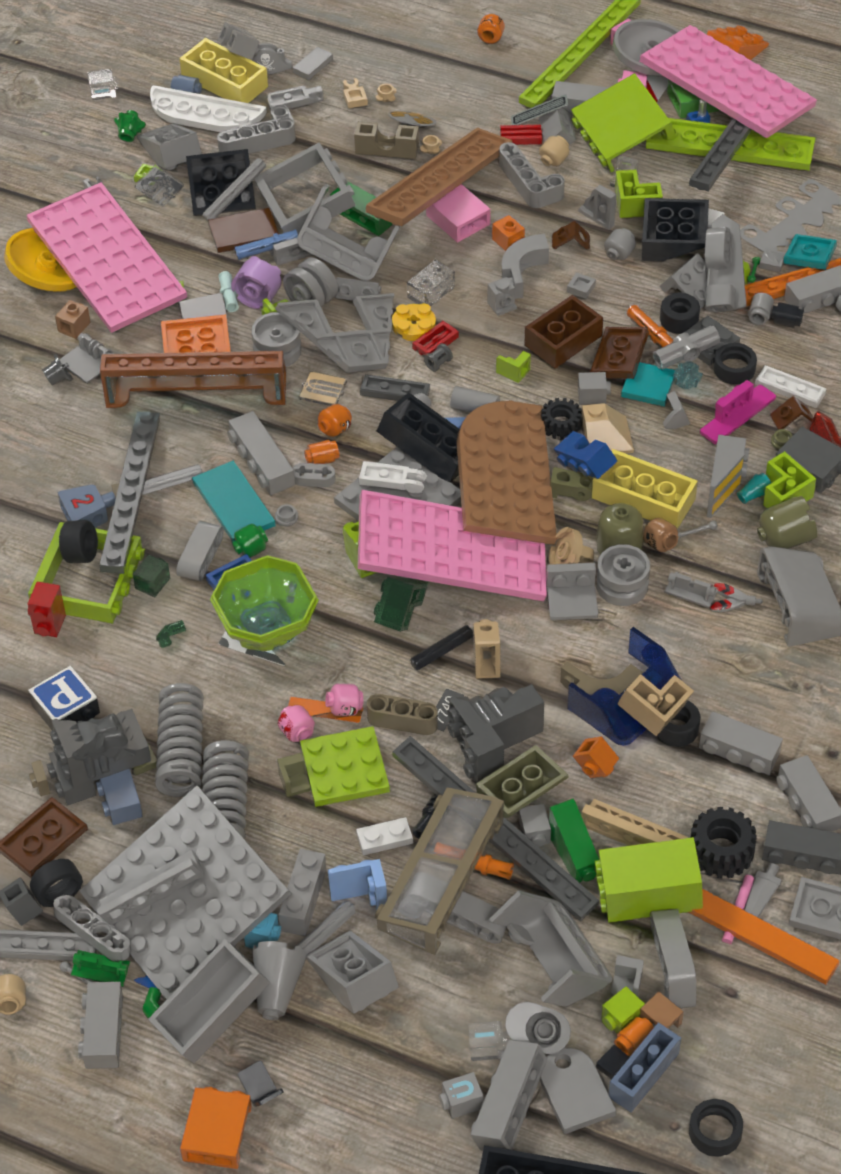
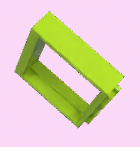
M63 522L59 523L28 592L29 599L37 581L52 584L63 560L59 548V534L64 524ZM96 529L98 549L103 550L108 531ZM134 535L132 537L124 574L120 573L108 604L62 596L66 615L114 623L116 616L120 615L122 611L124 597H127L129 594L131 579L136 577L138 562L142 561L145 549L142 548L141 537Z

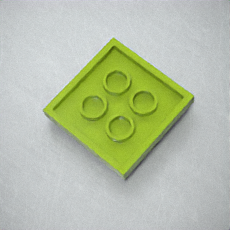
M374 726L300 740V747L315 807L390 792Z

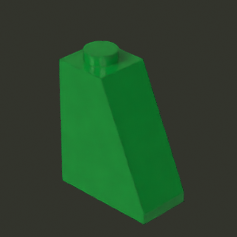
M572 798L551 806L549 811L550 840L568 872L579 883L594 879L597 875L595 861L599 860V857L575 800Z

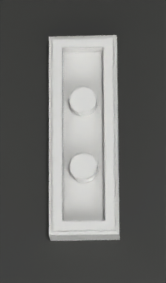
M766 365L755 381L757 386L763 385L768 390L788 398L795 396L804 404L814 408L818 407L826 394V388Z

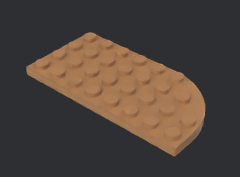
M512 400L492 402L476 408L463 421L457 438L463 531L555 544L557 533L552 488L550 486L551 479L545 425L541 419L542 406Z

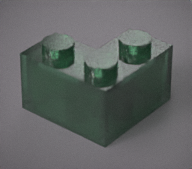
M396 575L387 576V579H384L380 591L382 596L380 602H377L374 608V623L400 632L408 630L414 607L423 604L429 583L423 580Z

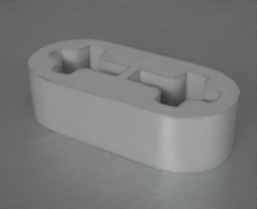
M299 463L293 467L296 485L329 487L335 483V469L331 465Z

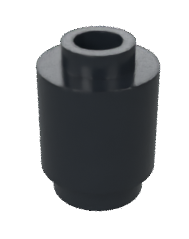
M779 302L778 306L773 305L771 318L774 319V324L793 328L795 326L800 327L804 309H799V306Z

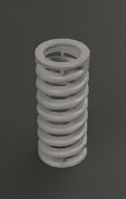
M176 683L164 687L159 693L160 705L158 708L159 727L157 730L158 749L156 753L157 772L155 784L156 788L165 795L185 797L196 786L201 788L202 784L200 779L202 769L200 766L202 763L201 743L203 737L201 732L203 730L202 709L204 697L202 691L196 686ZM177 691H185V692H188V693H177V694L170 695V694H172V693H174V692H177ZM177 702H190V703H191V704H175V705H174V703H177ZM172 782H175V783H191V782H192V784H191V785H188V786H176V785H173Z
M216 741L205 747L203 752L202 791L245 839L246 833L244 828L246 826V819L244 817L247 814L245 807L247 796L245 794L248 791L246 782L248 780L247 770L249 765L247 760L249 758V751L245 746L235 741ZM221 751H233V754L224 753L215 755L216 753Z

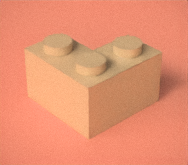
M640 674L625 690L618 705L657 736L685 706L694 690L675 675L659 690Z

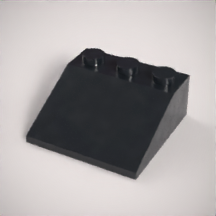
M248 149L186 156L193 215L202 216L216 199L250 166ZM251 182L221 213L256 209L253 183Z
M645 198L642 261H666L705 248L709 200Z

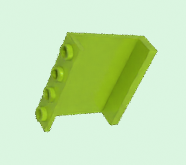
M635 73L571 109L574 117L571 119L573 125L577 130L581 129L580 134L584 141L590 142L589 147L594 155L598 153L599 162L603 167L607 166L610 172L615 171L611 162L613 158L655 134L663 131L668 140L676 136L671 121Z

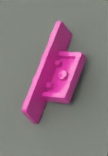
M746 380L741 385L735 386L725 397L718 399L715 405V418L700 429V434L716 445L718 435H730L776 399V395L763 385H758L753 389L754 384Z

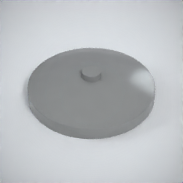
M637 19L628 21L616 30L612 44L613 50L618 59L629 68L651 76H662L639 62L640 56L678 33L679 30L669 24L656 20Z

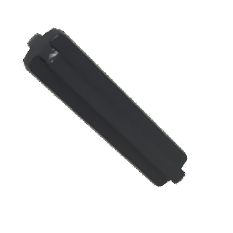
M465 625L410 659L412 667L415 670H420L473 638V630L468 625Z

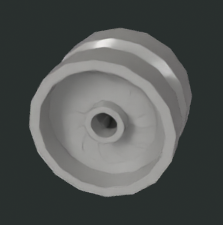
M310 257L305 259L297 268L289 271L283 278V286L291 302L317 299L322 308L325 303L331 301L338 294V284L335 276L317 258Z
M279 312L262 315L254 322L252 326L253 351H283L286 367L299 359L301 355L300 331Z
M619 544L603 551L598 559L596 589L600 597L616 606H629L641 601L647 594L649 586L650 561L647 555L639 548L631 545Z

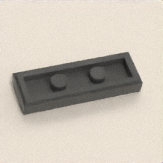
M365 374L360 388L361 396L399 401L408 392L412 395L423 393L429 396L430 392L429 383Z

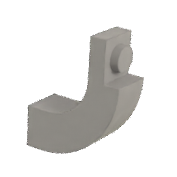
M545 234L522 238L513 243L503 255L502 278L507 277L515 287V299L523 298V279L521 273L532 266L549 264V246Z

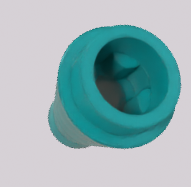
M764 473L755 474L737 492L739 500L746 504L753 499L765 495L766 486L771 484V481Z

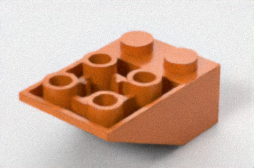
M739 25L724 29L717 28L707 32L708 36L713 37L735 52L744 55L749 60H752L769 45L768 42L763 40L761 35L750 34L747 32V28Z

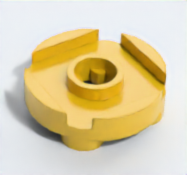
M425 303L398 305L396 312L392 316L394 333L397 335L398 332L402 335V339L408 341H416L436 326L435 314L431 311V307Z

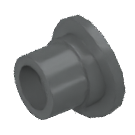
M54 354L55 360L42 369L44 375L52 386L61 380L67 379L72 381L73 377L66 370L69 364L65 363L63 365L58 355Z

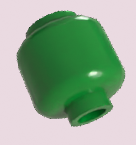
M251 523L235 531V541L232 542V545L238 555L241 553L243 555L247 554L251 558L266 550V543L269 541L263 528L260 525L256 526Z

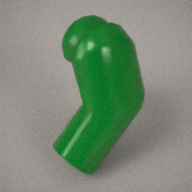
M155 987L149 988L142 1010L147 1019L160 1007L158 1003L162 993L160 989Z

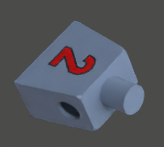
M93 484L57 492L60 507L67 521L87 520L91 521L95 528L108 521L106 508L114 506L116 500L113 492L100 495Z

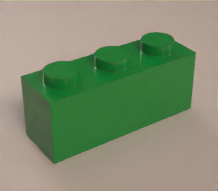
M350 182L346 184V186L350 185L354 192L352 199L355 206L340 213V215L377 236H380L393 225L389 221L378 219L374 215L366 213V205L377 197ZM337 188L336 190H334V191L330 194V196L333 195V194H335V193H337V192H339L340 189Z

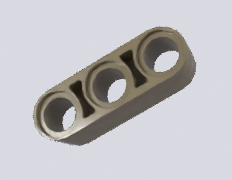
M383 694L371 695L367 700V719L373 726L421 735H431L438 728V710L432 703Z

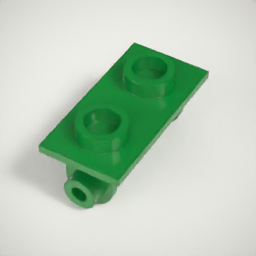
M78 950L73 956L72 964L74 965L71 976L98 982H120L121 987H123L130 961L120 960L116 962L104 955Z

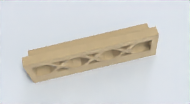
M593 799L590 805L585 804L581 812L587 829L628 846L688 838L685 835L596 799Z

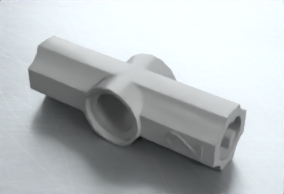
M708 326L691 335L681 333L673 340V343L653 352L655 364L659 369L663 370L682 360L691 362L702 351L719 344L720 336L714 326Z

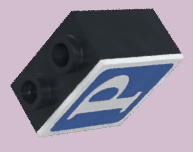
M71 666L28 690L32 707L52 731L53 725L51 720L53 719L70 720L78 723V721H89L100 713L97 696Z

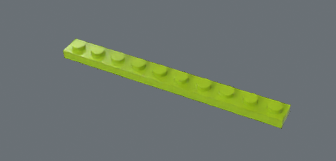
M615 0L519 96V103L529 108L542 104L553 93L556 81L564 82L611 34V28L622 23L641 4V0Z

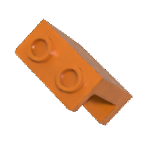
M195 1087L180 1147L182 1160L238 1169L240 1163L239 1150L247 1115L251 1113L252 1109L250 1095H246L241 1091L224 1092L213 1087Z

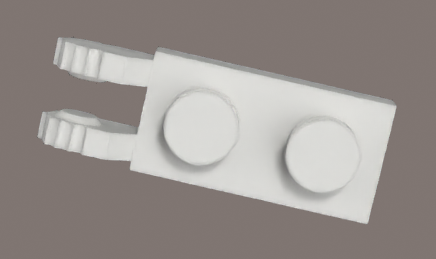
M363 461L359 485L399 490L406 489L410 493H422V490H424L422 482L425 481L427 475L423 470L411 469L406 466Z

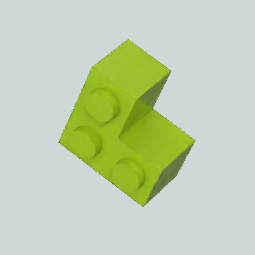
M637 170L616 171L615 194L619 218L644 217L645 198H663L660 182L639 184Z
M785 451L767 462L766 475L770 479L771 484L766 486L763 505L766 508L794 497L803 496L806 502L814 497L816 478Z

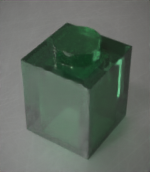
M148 555L133 573L135 589L155 598L170 580L168 563L161 558Z

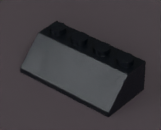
M409 392L384 412L376 432L439 478L451 483L459 476L457 438L460 429Z

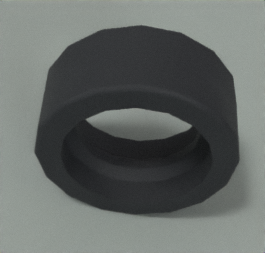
M725 344L716 351L714 373L720 380L729 384H742L746 380L750 381L756 372V353L745 344ZM728 359H739L746 362L747 366L735 369L726 366L723 362Z
M61 858L53 860L38 869L32 876L29 885L40 905L43 907H54L53 903L57 897L62 895L74 897L81 889L83 879L71 860Z
M721 1099L705 1100L697 1105L691 1114L689 1136L692 1144L700 1152L708 1156L720 1157L728 1155L737 1149L741 1142L744 1121L741 1113L733 1104ZM710 1115L722 1116L732 1124V1134L724 1140H711L701 1133L699 1128L701 1120Z

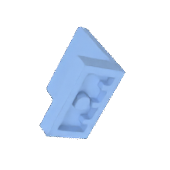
M380 859L364 860L347 866L339 865L328 870L331 901L368 895L370 905L376 906V910L381 903L385 905L387 901V888Z

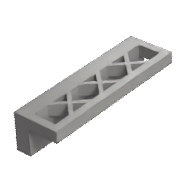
M191 850L100 899L101 907L97 909L99 916L112 926L203 877L204 873L196 854Z

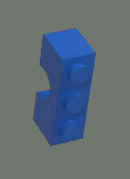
M575 431L570 433L554 448L558 455L557 460L563 467H569L575 472L579 471L586 477L591 476L599 479L618 462L606 443L596 439L589 443L583 434Z

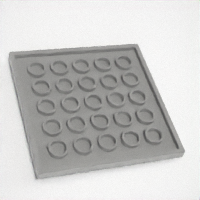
M198 786L193 788L79 891L98 914L97 909L101 907L100 899L191 850L196 854L204 873L203 877L112 925L129 939L130 955L154 985L160 989V992L166 999L171 996L224 939L235 946L292 894Z

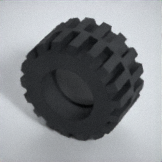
M717 807L715 811L713 808H710L706 814L702 812L698 815V820L695 819L693 822L690 838L694 837L700 871L706 870V875L712 876V874H715L717 878L722 879L726 875L728 878H733L734 873L739 876L743 873L744 869L750 867L754 858L757 835L756 828L751 826L752 821L749 817L744 818V813L741 811L736 813L734 808L730 807L728 810H724L723 807ZM723 838L735 845L721 847L714 844L711 840Z

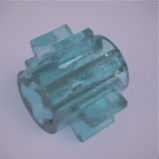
M690 361L683 364L679 363L673 375L674 378H678L676 384L684 389L696 388L703 373L698 372L699 366Z

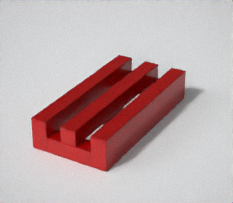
M541 124L500 125V135L512 140V143L515 145L542 144Z
M442 321L414 341L412 349L414 351L419 350L420 355L431 354L440 343L448 346L459 338V331L445 321Z

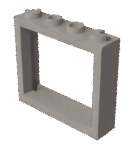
M320 142L266 170L254 179L283 233L296 229L299 235L313 206L286 219L270 189L321 162L325 164L340 189L339 192L324 199L321 205L330 210L332 218L355 206L352 199L354 192L351 186H346L348 182L342 172L338 174L340 169L336 161H330L333 158L328 148L323 149Z

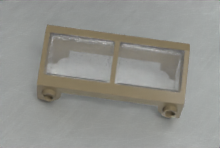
M448 787L443 796L438 795L433 806L435 811L385 905L381 903L376 911L375 918L377 919L378 930L436 955L441 945V942L437 941V939L440 938L442 932H445L447 921L490 838L493 839L495 833H499L503 825L504 801L496 797Z

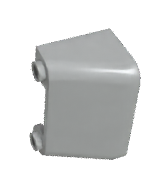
M772 546L761 548L757 575L761 583H770L782 611L781 622L788 627V634L784 635L787 646L790 647L841 636V608L823 570L822 558L814 552Z

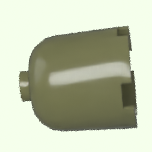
M803 496L791 498L762 512L759 519L760 527L757 528L761 541H765L769 547L789 549L817 538L815 520H809L806 511L810 510V507Z
M615 503L608 506L601 513L598 522L596 543L599 554L601 555L609 547L619 544L631 545L642 550L644 523L641 513L630 504Z

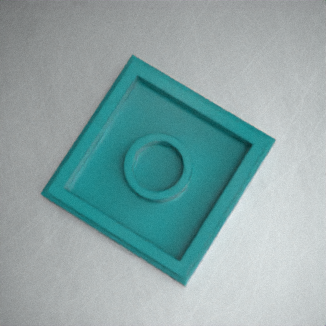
M795 234L784 256V264L826 270L837 247V240Z
M639 362L634 379H626L621 397L665 407L668 399L666 394L670 393L676 376V370L669 368L662 370L655 365Z

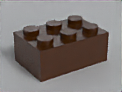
M571 295L525 326L524 346L556 369L602 337L603 317L574 295Z

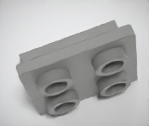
M697 253L663 282L660 288L664 292H667L670 288L674 290L678 288L682 293L694 296L698 300L701 309L706 303L708 268L705 261Z
M595 563L547 565L546 586L550 620L598 618Z

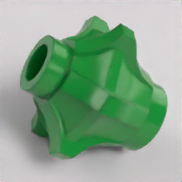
M127 110L126 113L120 112L119 117L114 118V122L118 127V138L125 142H132L137 133L141 132V129L146 126V123L139 119L138 113L134 110Z

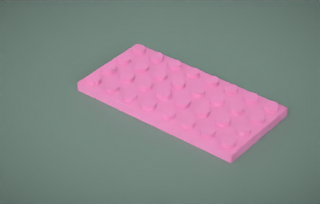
M691 25L640 56L639 62L765 138L770 137L816 105L817 99L808 93L796 88L793 84L786 82L776 74L769 72L759 64L752 62L744 55L735 52Z
M102 182L27 215L29 224L111 333L187 298L186 290Z
M367 490L361 491L359 501L358 569L544 602L547 596L545 543L463 531L462 508Z

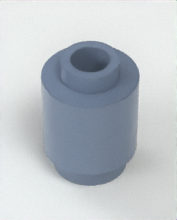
M178 75L172 78L171 89L200 94L202 84L198 78Z

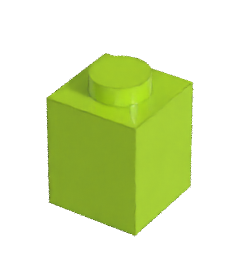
M625 986L602 1005V1022L608 1030H614L618 1034L635 1017H640V1009L645 1003Z

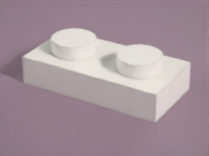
M406 817L356 829L363 856L413 844V837Z

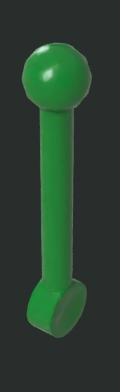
M760 257L752 258L753 267L751 275L747 278L749 283L756 281L755 273L757 265L761 261Z

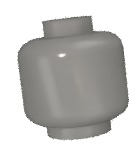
M625 228L615 229L604 243L607 256L613 260H625L636 247L634 234Z

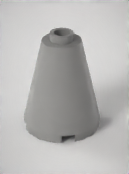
M276 941L258 943V948L255 945L253 946L254 966L271 982L257 997V1009L264 1019L278 1020L279 1017L285 1015L306 961L307 953L299 946L295 945V950L287 948V943Z

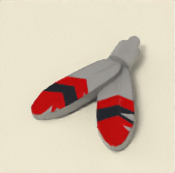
M716 583L714 587L718 589L717 593L728 599L715 602L711 605L710 609L712 612L721 613L744 605L755 606L756 603L761 604L763 600L756 599V596L746 595L725 583Z

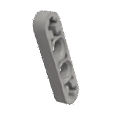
M62 895L54 900L55 917L108 959L119 962L120 960H126L130 956L129 939L75 897ZM79 919L90 920L86 924L77 923ZM98 932L107 933L106 936L101 938L94 936Z

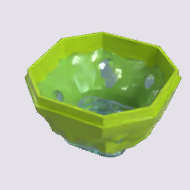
M267 555L224 571L210 601L230 638L238 640L244 648L264 652L292 641L295 636L307 630L319 599L297 563Z

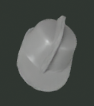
M523 1002L511 1008L506 1016L505 1026L507 1034L512 1040L538 1043L546 1054L561 1051L570 1040L571 1029L569 1022L563 1014L556 1010L536 1003Z

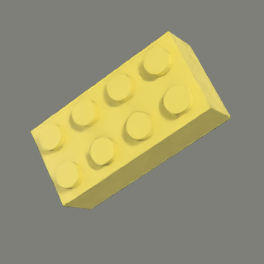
M204 38L179 58L181 75L198 78L202 88L224 99L249 103L268 87L266 67L232 53L227 48L207 38Z
M612 449V453L618 462L599 479H593L592 499L608 505L615 503L630 504L641 513L642 518L650 521L655 518H663L678 529L696 500L698 481Z

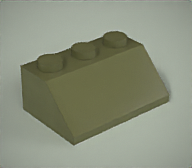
M535 745L476 783V790L478 794L493 796L503 800L504 818H509L569 778V776ZM485 800L489 805L492 803L489 800Z

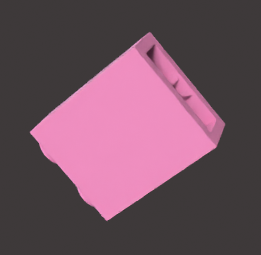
M462 184L426 209V216L457 243L490 225V208Z

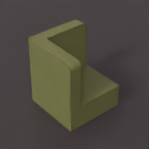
M302 753L277 759L278 773L287 797L311 790L305 773Z

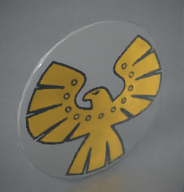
M391 111L388 113L390 118L401 122L402 125L410 126L409 124L419 126V129L421 126L436 125V120L423 114L409 111Z

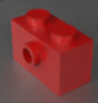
M37 581L27 603L28 616L31 617L34 634L58 637L66 617L60 585Z

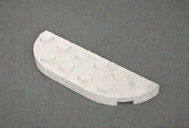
M154 85L150 91L152 108L159 117L168 123L222 132L259 123L267 113L266 106Z

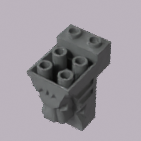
M532 684L518 689L514 694L506 687L494 689L484 697L475 696L469 699L466 696L457 698L453 696L449 698V709L447 710L449 717L448 731L452 738H457L461 751L465 757L464 772L475 783H478L504 766V749L543 732L545 702Z
M133 709L121 711L117 715L112 713L102 719L91 718L88 722L78 721L76 723V721L51 720L53 731H50V736L54 744V751L48 753L50 763L46 765L51 779L56 777L57 783L54 785L58 797H64L67 806L96 796L93 781L151 761L149 746Z

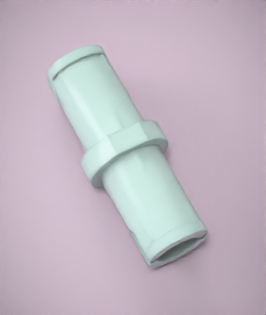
M223 271L218 275L221 285L220 293H222L225 309L228 312H235L239 306L236 298L237 293L231 289L232 274L228 271Z

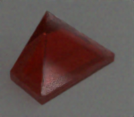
M817 411L814 415L810 431L841 448V438L832 418Z

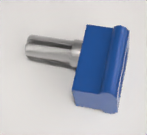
M701 99L699 111L687 113L686 120L710 123L711 116L706 110L707 102Z

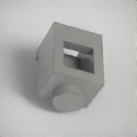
M507 277L488 284L487 303L497 316L517 309L515 304V287Z

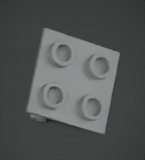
M81 333L78 336L79 346L59 360L63 365L68 363L69 367L66 369L88 384L100 375L101 355L113 354L110 349L104 348L103 344L99 343V341L93 340L88 333Z

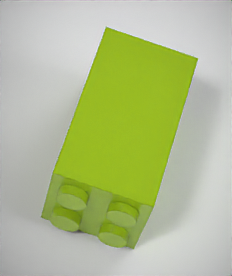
M694 837L599 850L600 860L595 861L596 879L600 893L601 912H607L608 923L650 917V911L678 909L679 913L692 912V909L703 908L702 879Z

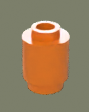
M330 440L309 444L307 445L308 450H304L307 463L328 464L335 462V459L340 457L336 441L330 442Z
M635 1017L617 1034L614 1044L630 1057L653 1030L654 1026L646 1018Z

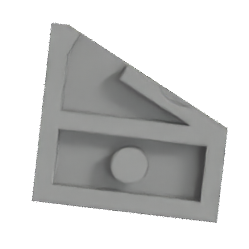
M599 185L592 191L591 195L585 200V203L578 209V212L610 230L615 226L616 194Z

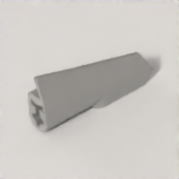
M722 214L712 222V228L706 231L705 264L708 268L705 309L710 312L732 311L744 308L747 305L740 225Z

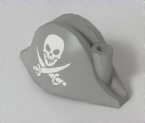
M270 43L259 44V51L252 59V61L267 68V75L292 68V61L285 57L284 49Z

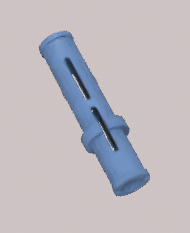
M294 229L293 231L279 235L275 233L272 237L236 246L235 250L238 260L273 250L274 244L297 238L298 234L296 229Z

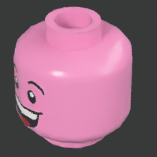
M335 684L332 686L331 691L326 693V707H330L332 714L335 716H354L363 707V692L355 684Z

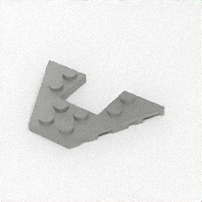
M394 293L355 297L353 303L366 330L333 333L317 299L280 302L277 304L276 311L346 373L386 369L389 361V337L392 328L391 316L393 314Z

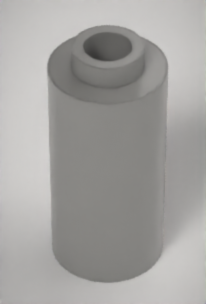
M455 386L451 396L450 407L472 412L482 405L499 402L500 396Z

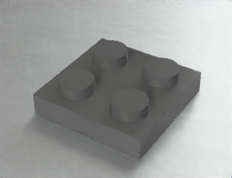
M707 315L684 333L691 335L708 326H714L717 329L720 343L702 351L698 356L700 360L710 366L714 363L716 351L721 346L728 343H740V337Z

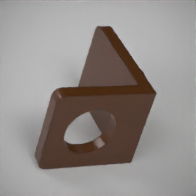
M573 221L552 234V248L557 249L575 239L588 250L590 248V235L576 221ZM579 232L583 235L585 241L582 240Z
M795 396L789 398L770 414L779 430L787 427L801 415L811 422L815 421L807 405Z

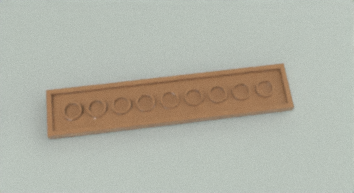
M477 127L366 205V213L374 215L378 219L389 221L393 225L403 226L498 158L501 144L512 143V140Z

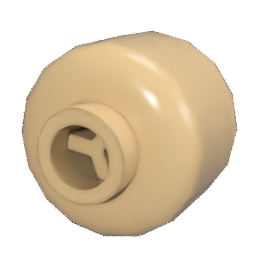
M550 136L539 148L540 159L546 166L552 165L557 167L561 165L570 152L569 143L561 136Z
M4 974L0 975V1013L11 1015L24 1007L26 1003V985L19 976Z

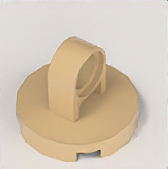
M565 527L556 534L558 541L555 547L551 546L549 565L594 563V550L583 545L582 535L578 530Z

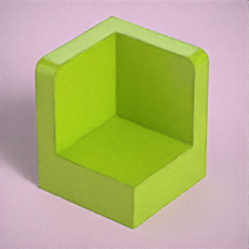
M525 351L516 359L511 357L505 358L501 355L496 358V373L517 383L530 371L531 354Z

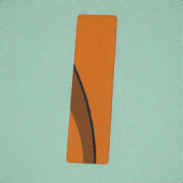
M291 697L288 705H300L313 717L360 723L363 712L362 707L354 716H335L332 714L330 707H326L325 701Z

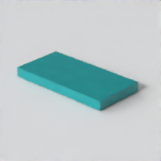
M234 460L192 477L193 484L232 542L235 541V531L248 524L260 525L264 531L275 526V520Z

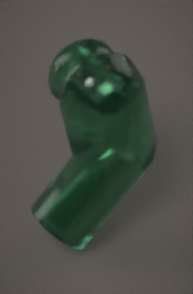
M183 620L165 625L156 635V641L159 642L161 648L172 644L170 636L186 631Z

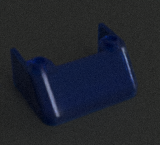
M632 627L630 629L628 654L648 667L641 675L659 690L674 675L682 681L666 650L638 629ZM571 682L569 684L567 709L614 743L622 746L629 745L647 729L618 705L625 690L619 695L612 689L601 688L592 695H589Z

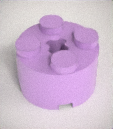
M252 256L249 260L245 261L232 280L231 289L233 292L236 291L238 294L237 299L250 308L259 309L260 306H263L262 300L267 298L271 302L281 287V271L277 266H272L266 261Z

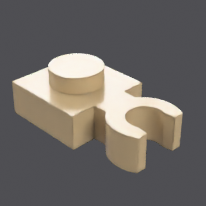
M354 78L353 84H348L344 80L343 93L347 107L356 108L368 105L366 93L363 86L359 87L358 79Z

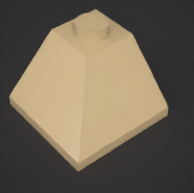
M605 403L582 406L581 426L583 435L589 443L596 439L606 443L611 451L614 449L625 454L634 453L626 416Z

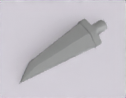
M770 863L766 872L757 871L744 911L756 917L760 916L782 882L781 879L775 877L779 870L778 865Z

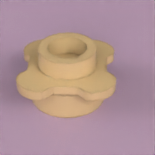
M381 84L377 88V101L392 102L395 100L396 88L391 84Z
M427 135L423 138V145L420 147L421 152L438 154L440 152L439 147L442 145V141L437 136Z

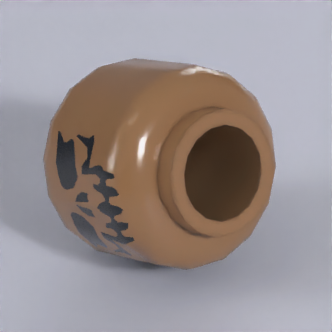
M655 518L645 526L643 538L645 543L655 550L666 552L673 549L678 543V530L676 526L665 519Z

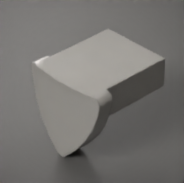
M673 391L666 394L673 411L663 422L665 429H677L689 425L690 421L676 392Z

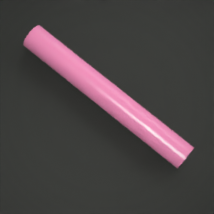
M751 875L744 876L734 904L742 910L745 908L755 880ZM724 932L722 942L732 944L734 936L729 932Z

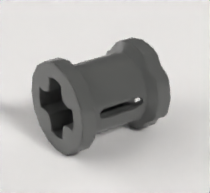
M440 343L431 354L427 353L424 356L426 366L433 372L439 370L440 365L444 362H449L453 359L450 348L443 343Z

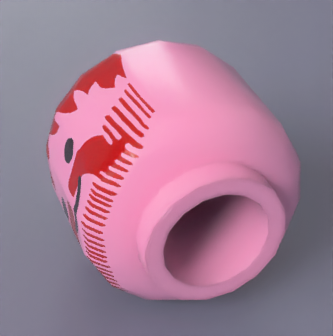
M300 705L288 706L281 711L278 718V726L289 741L300 742V740L309 739L313 734L315 722L304 707Z

